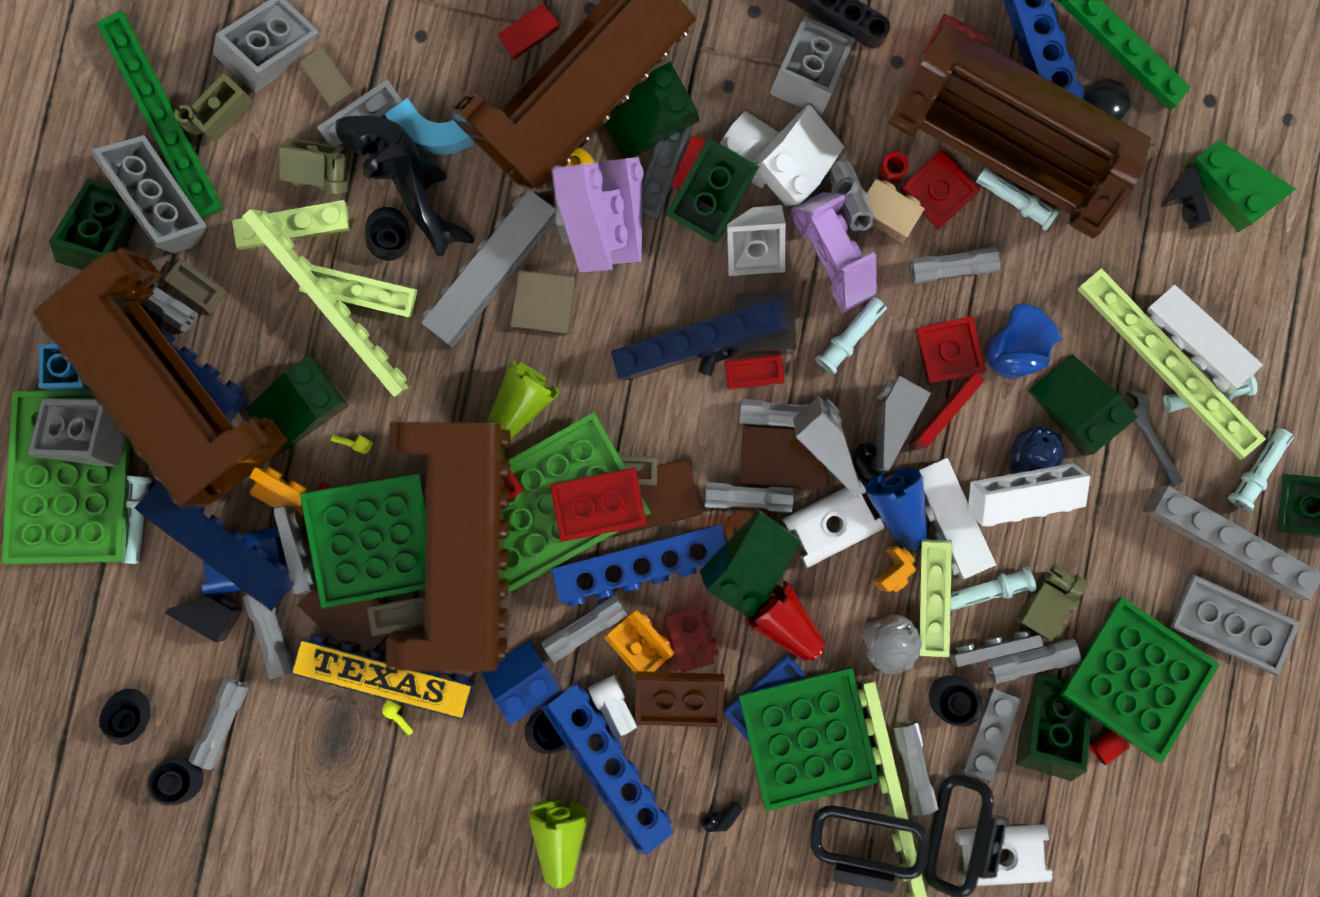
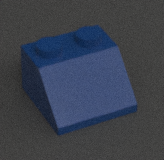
M530 640L507 655L505 660H501L497 670L482 672L495 703L510 725L562 689V686Z

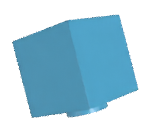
M39 344V388L49 391L91 390L79 379L78 372L72 364L62 357L59 352L60 349L56 344Z

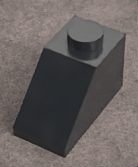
M221 594L220 597H207L168 608L165 614L216 643L226 640L242 610L235 606L236 601Z

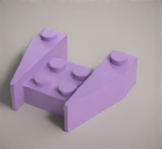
M639 157L553 168L556 200L579 272L612 270V264L640 262L642 254L643 167L640 164Z
M822 192L802 202L800 205L792 207L790 216L802 239L809 238L832 282L829 290L843 314L872 299L877 293L876 254L873 252L861 259L859 258L862 256L860 248L854 240L850 241L845 232L848 230L846 222L841 214L838 215L846 199L843 194Z

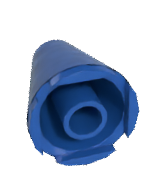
M904 467L893 469L894 475L884 477L883 473L879 474L865 486L868 499L901 549L905 547L908 551L919 550L922 548V540H927L924 478L920 474V470Z

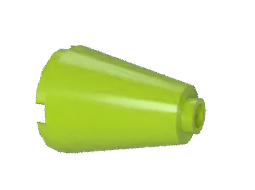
M512 360L507 367L486 423L505 424V430H510L511 440L555 400L560 391L554 384L549 388L545 384L547 378L522 362L517 366L516 361Z
M561 800L545 801L532 807V813L529 812L528 814L529 824L544 881L553 888H564L574 879L588 819L587 808L575 801H570V806H561Z

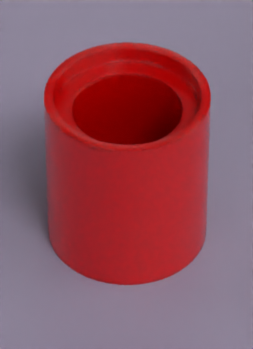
M901 152L889 153L878 167L879 179L881 181H888L891 184L899 182L909 168L907 157ZM887 164H895L899 169V173L890 172Z
M1110 729L1089 743L1092 752L1105 766L1130 748L1124 738Z

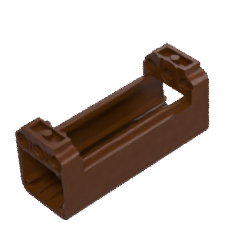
M602 0L501 109L498 108L496 110L478 92L476 94L470 92L465 94L448 113L453 117L456 124L516 184L533 191L543 190L553 179L551 176L553 175L552 169L554 166L565 167L571 161V154L578 147H583L591 139V133L597 126L604 125L610 119V112L617 105H622L630 97V91L636 84L639 85L650 75L649 70L669 55V48L675 42L678 43L689 33L688 28L694 23L695 17L682 0Z
M947 23L926 54L888 122L891 126L913 137L917 130L920 129L1070 214L1068 224L1092 239L1101 234L1134 189L1136 182L1144 171L1151 137Z
M123 248L118 249L116 252L106 253L40 304L33 314L42 325L43 332L53 339L59 347L62 357L72 364L78 372L79 379L94 393L98 404L114 419L117 429L130 440L136 454L149 465L152 475L162 482L168 490L171 500L181 508L210 505L248 477L255 467L259 468L276 455L288 440L273 420H268L267 417L263 419L253 417L245 424L234 428L141 306L143 302L155 294L153 291L157 288L158 280L162 278V275L145 255Z
M390 422L389 450L391 452L427 453L424 627H418V630H394L393 635H388L386 643V668H394L400 671H494L498 669L501 660H505V656H507V638H502V630H505L508 624V608H503V600H506V596H508V578H503V569L508 567L509 549H503L504 539L509 537V519H504V509L509 507L510 491L509 489H504V478L510 477V460H505V448H510V430H505V424Z

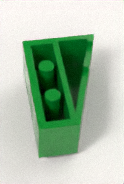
M1219 140L1184 166L1185 170L1192 166H1197L1204 193L1237 232L1252 225L1296 190L1290 184Z

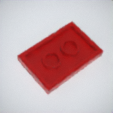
M977 373L964 379L909 442V445L914 450L928 447L981 386L984 379Z
M636 467L550 485L561 542L647 525Z

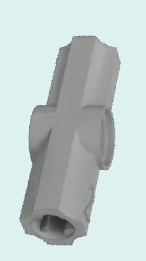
M836 161L831 166L828 174L833 187L832 193L845 196L846 199L841 208L849 227L854 232L858 230L866 231L873 226L872 222L875 218L869 204V195L862 189L852 165L848 161Z

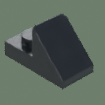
M1192 166L1180 174L1161 205L1162 208L1182 203V217L1188 223L1189 230L1199 228L1211 221L1197 166Z

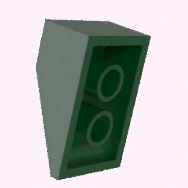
M670 61L651 71L644 82L639 85L636 84L630 91V97L622 105H617L610 112L611 117L605 123V126L623 159L633 158L643 153L660 141L668 139L670 136L685 130L700 120L692 99Z
M708 137L668 209L666 216L717 244L725 232L727 224L730 223L759 166Z
M87 178L49 240L54 259L57 263L84 270L102 255L116 252L120 248H127L136 218L113 185Z
M1073 354L1028 390L1083 456L1095 454L1138 418L1115 390Z
M308 355L286 370L245 409L251 418L263 419L267 417L268 420H273L288 441L283 444V448L277 453V455H280L349 405L319 362Z
M1283 474L1277 531L1320 538V477Z
M757 510L700 570L706 591L750 618L771 596L801 542L800 538L760 510Z
M1038 672L1019 734L1016 765L1073 781L1087 772L1091 716L1060 695L1067 681Z

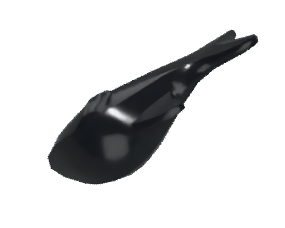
M347 116L337 119L335 130L340 141L352 148L357 154H362L363 156L368 154L370 159H366L365 163H363V175L369 180L370 178L392 179L406 208L419 228L425 233L437 256H444L448 245L452 242H474L473 236L465 229L442 219L432 210L427 197V189L433 184L446 180L447 176L434 163L418 153L413 139L403 127L394 121L378 116Z

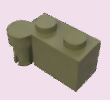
M223 72L192 104L194 110L188 105H179L178 107L181 111L179 112L175 109L174 116L181 123L182 128L189 134L199 135L204 132L216 143L254 102Z
M288 138L279 147L280 180L289 181L290 184L296 186L314 185L329 193H345L347 191L345 147Z
M1054 564L1049 570L1052 574L1042 572L1036 583V591L1030 593L1014 620L1033 633L1041 635L1043 639L1050 641L1054 637L1058 638L1065 628L1064 620L1066 616L1077 608L1080 597L1088 586V580L1078 574L1075 576L1070 574L1057 564Z

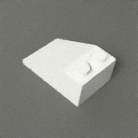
M807 104L752 162L759 166L757 173L785 206L800 205L821 183L844 149V146L813 107Z

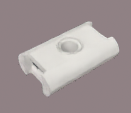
M858 480L861 492L863 494L866 492L865 487L862 484V482ZM844 487L782 519L784 527L789 531L793 530L795 535L801 540L800 545L805 554L801 555L800 558L806 568L884 529L881 518L873 517L862 494L857 498L847 487ZM831 516L837 517L840 522V526L835 532H830L826 527V522Z
M1046 825L1007 826L1002 849H1008V859L999 863L996 878H978L976 886L1051 882L1052 870L1045 866L1043 840H1049ZM976 828L955 830V841L962 845L964 870L958 871L960 885H963L966 880Z

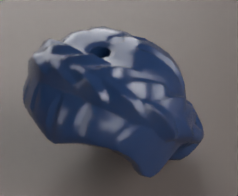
M1041 426L1029 428L1020 433L1012 445V452L1010 454L1011 474L1060 466L1065 456L1060 436L1052 430Z

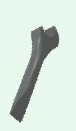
M1137 391L1126 393V395L1133 398L1135 403L1133 411L1138 418L1133 423L1143 433L1172 486H1177L1183 480L1151 424L1147 398Z

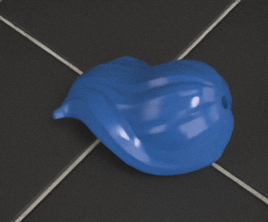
M1021 303L1015 305L1011 309L1009 320L1005 327L993 336L987 346L986 356L988 364L1001 377L1012 380L1019 379L1048 367L1052 347L1056 342H1061L1062 337L1056 324L1043 310L1029 304Z

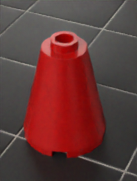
M783 581L782 587L777 583L769 599L750 618L745 617V622L749 627L803 661L809 659L813 661L824 651V639L794 589L787 581Z

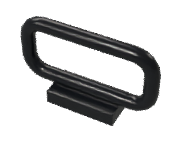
M954 774L948 776L943 781L939 791L938 810L935 811L929 838L928 863L924 875L928 884L935 890L952 897H967L975 890L978 878L989 879L997 877L1009 819L999 815H992L994 796L986 783L963 774ZM955 786H962L977 791L982 798L966 880L960 886L941 880L935 872L950 797Z
M827 805L820 808L814 814L812 820L811 849L820 861L836 866L833 873L834 882L892 893L897 885V878L914 879L921 876L926 870L930 846L929 835L926 829L916 821L835 805ZM829 817L911 832L917 837L918 841L915 864L911 867H903L828 852L822 846L824 821Z

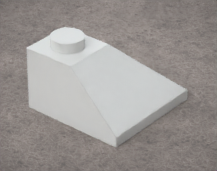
M744 111L731 125L720 144L752 162L780 132ZM756 172L752 183L763 188L766 183Z
M782 205L753 207L727 224L729 276L785 272L786 223Z

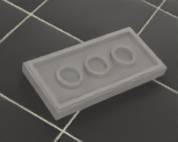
M1189 574L1167 627L1279 676L1301 622L1199 576Z

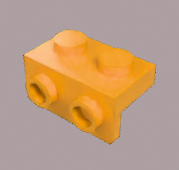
M266 466L265 469L255 467L249 478L256 481L250 494L273 508L282 506L295 507L301 518H303L304 513L300 493L306 492L307 488L294 480L290 483L281 478L282 473L272 467Z
M889 546L885 549V552L895 564L873 580V583L881 591H894L896 593L909 583L906 578L917 569L912 564L915 562V559L905 547L901 549L898 546Z
M638 610L633 611L604 637L635 674L636 671L654 672L675 654L671 649L670 642L664 636L659 635L652 627L650 619Z

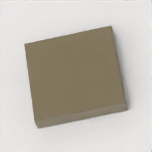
M518 270L511 327L568 335L575 277Z

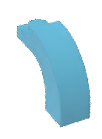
M408 98L384 114L388 120L394 121L403 127L413 139L417 149L423 152L439 155L452 154L474 145L473 140L454 120L445 123L429 121L418 113Z

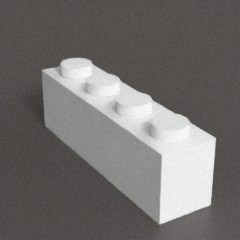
M1173 285L1155 301L1146 312V315L1201 372H1204L1212 379L1211 382L1220 392H1226L1231 396L1263 366L1259 360L1176 285Z
M948 458L919 469L920 474L924 478L926 519L929 523L933 522L937 531L934 533L935 540H952L951 574L953 576L957 575L958 579H966L995 566L996 563L977 521L968 513L967 499Z
M1071 463L971 481L968 513L982 526L990 527L998 523L1016 522L1024 518L1043 517L1050 513L1069 512L1073 509L1086 507L1090 475L1076 464Z

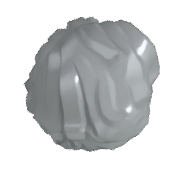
M890 614L875 622H867L862 633V638L869 650L867 653L869 662L885 674L899 675L903 671L911 669L919 657L922 644L918 631L912 621L902 615Z

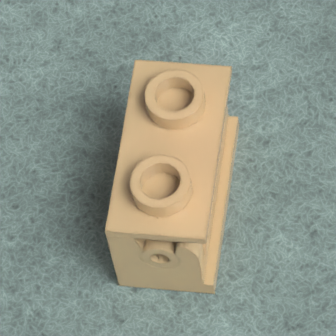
M875 179L867 192L870 199L869 204L875 216L872 224L875 228L903 243L925 208L920 206L921 203L916 198L910 195L904 196L897 192L896 187L890 182Z

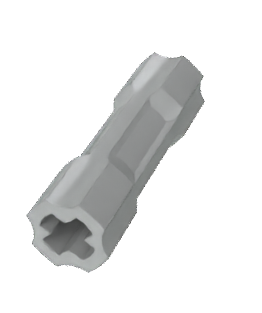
M995 246L937 257L913 258L909 261L912 283L919 284L943 278L998 272L1000 270L999 251Z
M156 288L153 291L155 294L142 303L162 317L164 321L183 333L191 328L198 314L159 288Z
M741 399L739 424L794 427L793 419L809 404L793 405L770 403L763 400Z
M706 482L705 508L728 509L731 507L762 508L769 512L792 513L793 488L774 486L768 488L734 487L725 483Z
M244 596L243 600L263 652V661L269 679L291 673L294 663L290 651L285 645L275 615V608L270 611L251 596Z
M613 595L571 625L542 641L541 644L552 662L556 663L573 652L575 648L604 629L616 624L628 616L618 598Z
M1070 638L1050 643L1048 646L987 660V666L992 682L998 684L1015 680L1021 676L1078 664L1081 661V656L1075 639Z
M228 677L223 679L204 730L197 739L188 760L190 763L203 769L211 770L215 768L234 717L248 692L249 686Z
M918 722L898 724L892 727L896 746L901 754L908 783L907 793L912 814L914 816L931 814L938 810L934 789L928 778Z

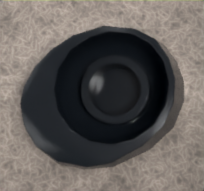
M1109 79L1094 83L1084 97L1085 101L1119 120L1123 119L1130 106V95L1125 86Z
M381 207L369 215L365 224L364 238L366 246L372 255L381 260L393 261L400 258L406 252L410 241V229L407 219L398 209Z
M945 675L935 680L931 685L928 695L930 706L934 713L944 722L954 727H967L974 724L981 716L983 709L982 698L976 688L965 679L958 676Z
M123 689L110 697L99 717V726L105 737L118 745L129 744L137 740L145 731L150 719L151 709L148 698L136 689Z
M542 709L530 716L524 731L529 747L541 754H554L567 748ZM573 712L571 716L572 722L579 726V718Z
M182 757L168 759L159 763L148 775L146 781L148 795L154 802L165 806H176L190 801L199 793L203 786L204 775L201 767L188 761L189 758Z

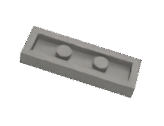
M386 79L317 128L330 145L345 147L347 145L341 142L336 134L337 119L347 116L365 115L386 119L384 114L401 103L402 99Z
M282 506L275 508L273 511L287 567L290 571V579L295 583L292 586L294 595L315 592V572L310 567L307 557L310 553L307 541L303 539L300 529L302 527V518L295 507Z
M1022 630L1012 633L1013 638L1002 640V637L999 636L985 639V645L974 647L973 643L957 646V652L949 653L952 665L961 667L1043 647L1041 635L1031 633L1030 630Z
M994 688L990 689L961 770L992 782L1018 710L1020 698Z

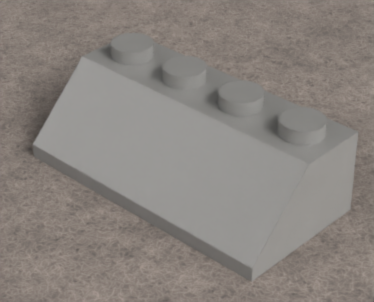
M144 135L92 149L91 154L155 247L174 254L199 245L207 226Z

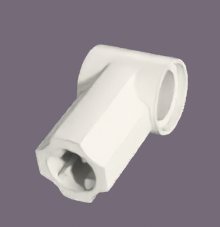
M615 674L588 687L597 709L602 711L614 737H621L637 728L632 713L624 700L626 697Z

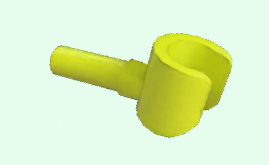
M334 434L331 437V441L346 445L361 454H367L373 445L372 441L360 434L355 442Z
M387 700L382 707L383 715L397 722L408 736L414 731L402 716L398 714L402 707L401 703Z

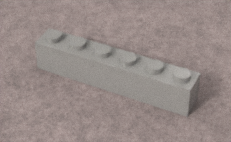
M530 189L525 195L521 193L512 204L513 210L507 217L504 215L498 220L494 227L496 231L489 239L486 237L481 241L476 249L478 252L471 261L468 259L461 266L458 272L460 274L454 283L449 282L441 292L442 298L436 305H430L423 314L424 320L421 323L451 348L457 344L556 220V209Z
M1170 486L1156 487L1143 510V513L1294 599L1311 600L1320 584V572Z

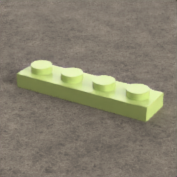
M344 200L269 213L275 221L274 228L279 234L284 233L291 241L351 230L347 204ZM243 218L232 220L236 248L243 250L265 246V243Z
M311 264L313 267L311 272L317 279H323L332 289L330 294L335 300L405 317H412L418 289ZM300 286L299 291L306 293Z
M922 540L920 639L922 645L920 656L949 657L952 540Z

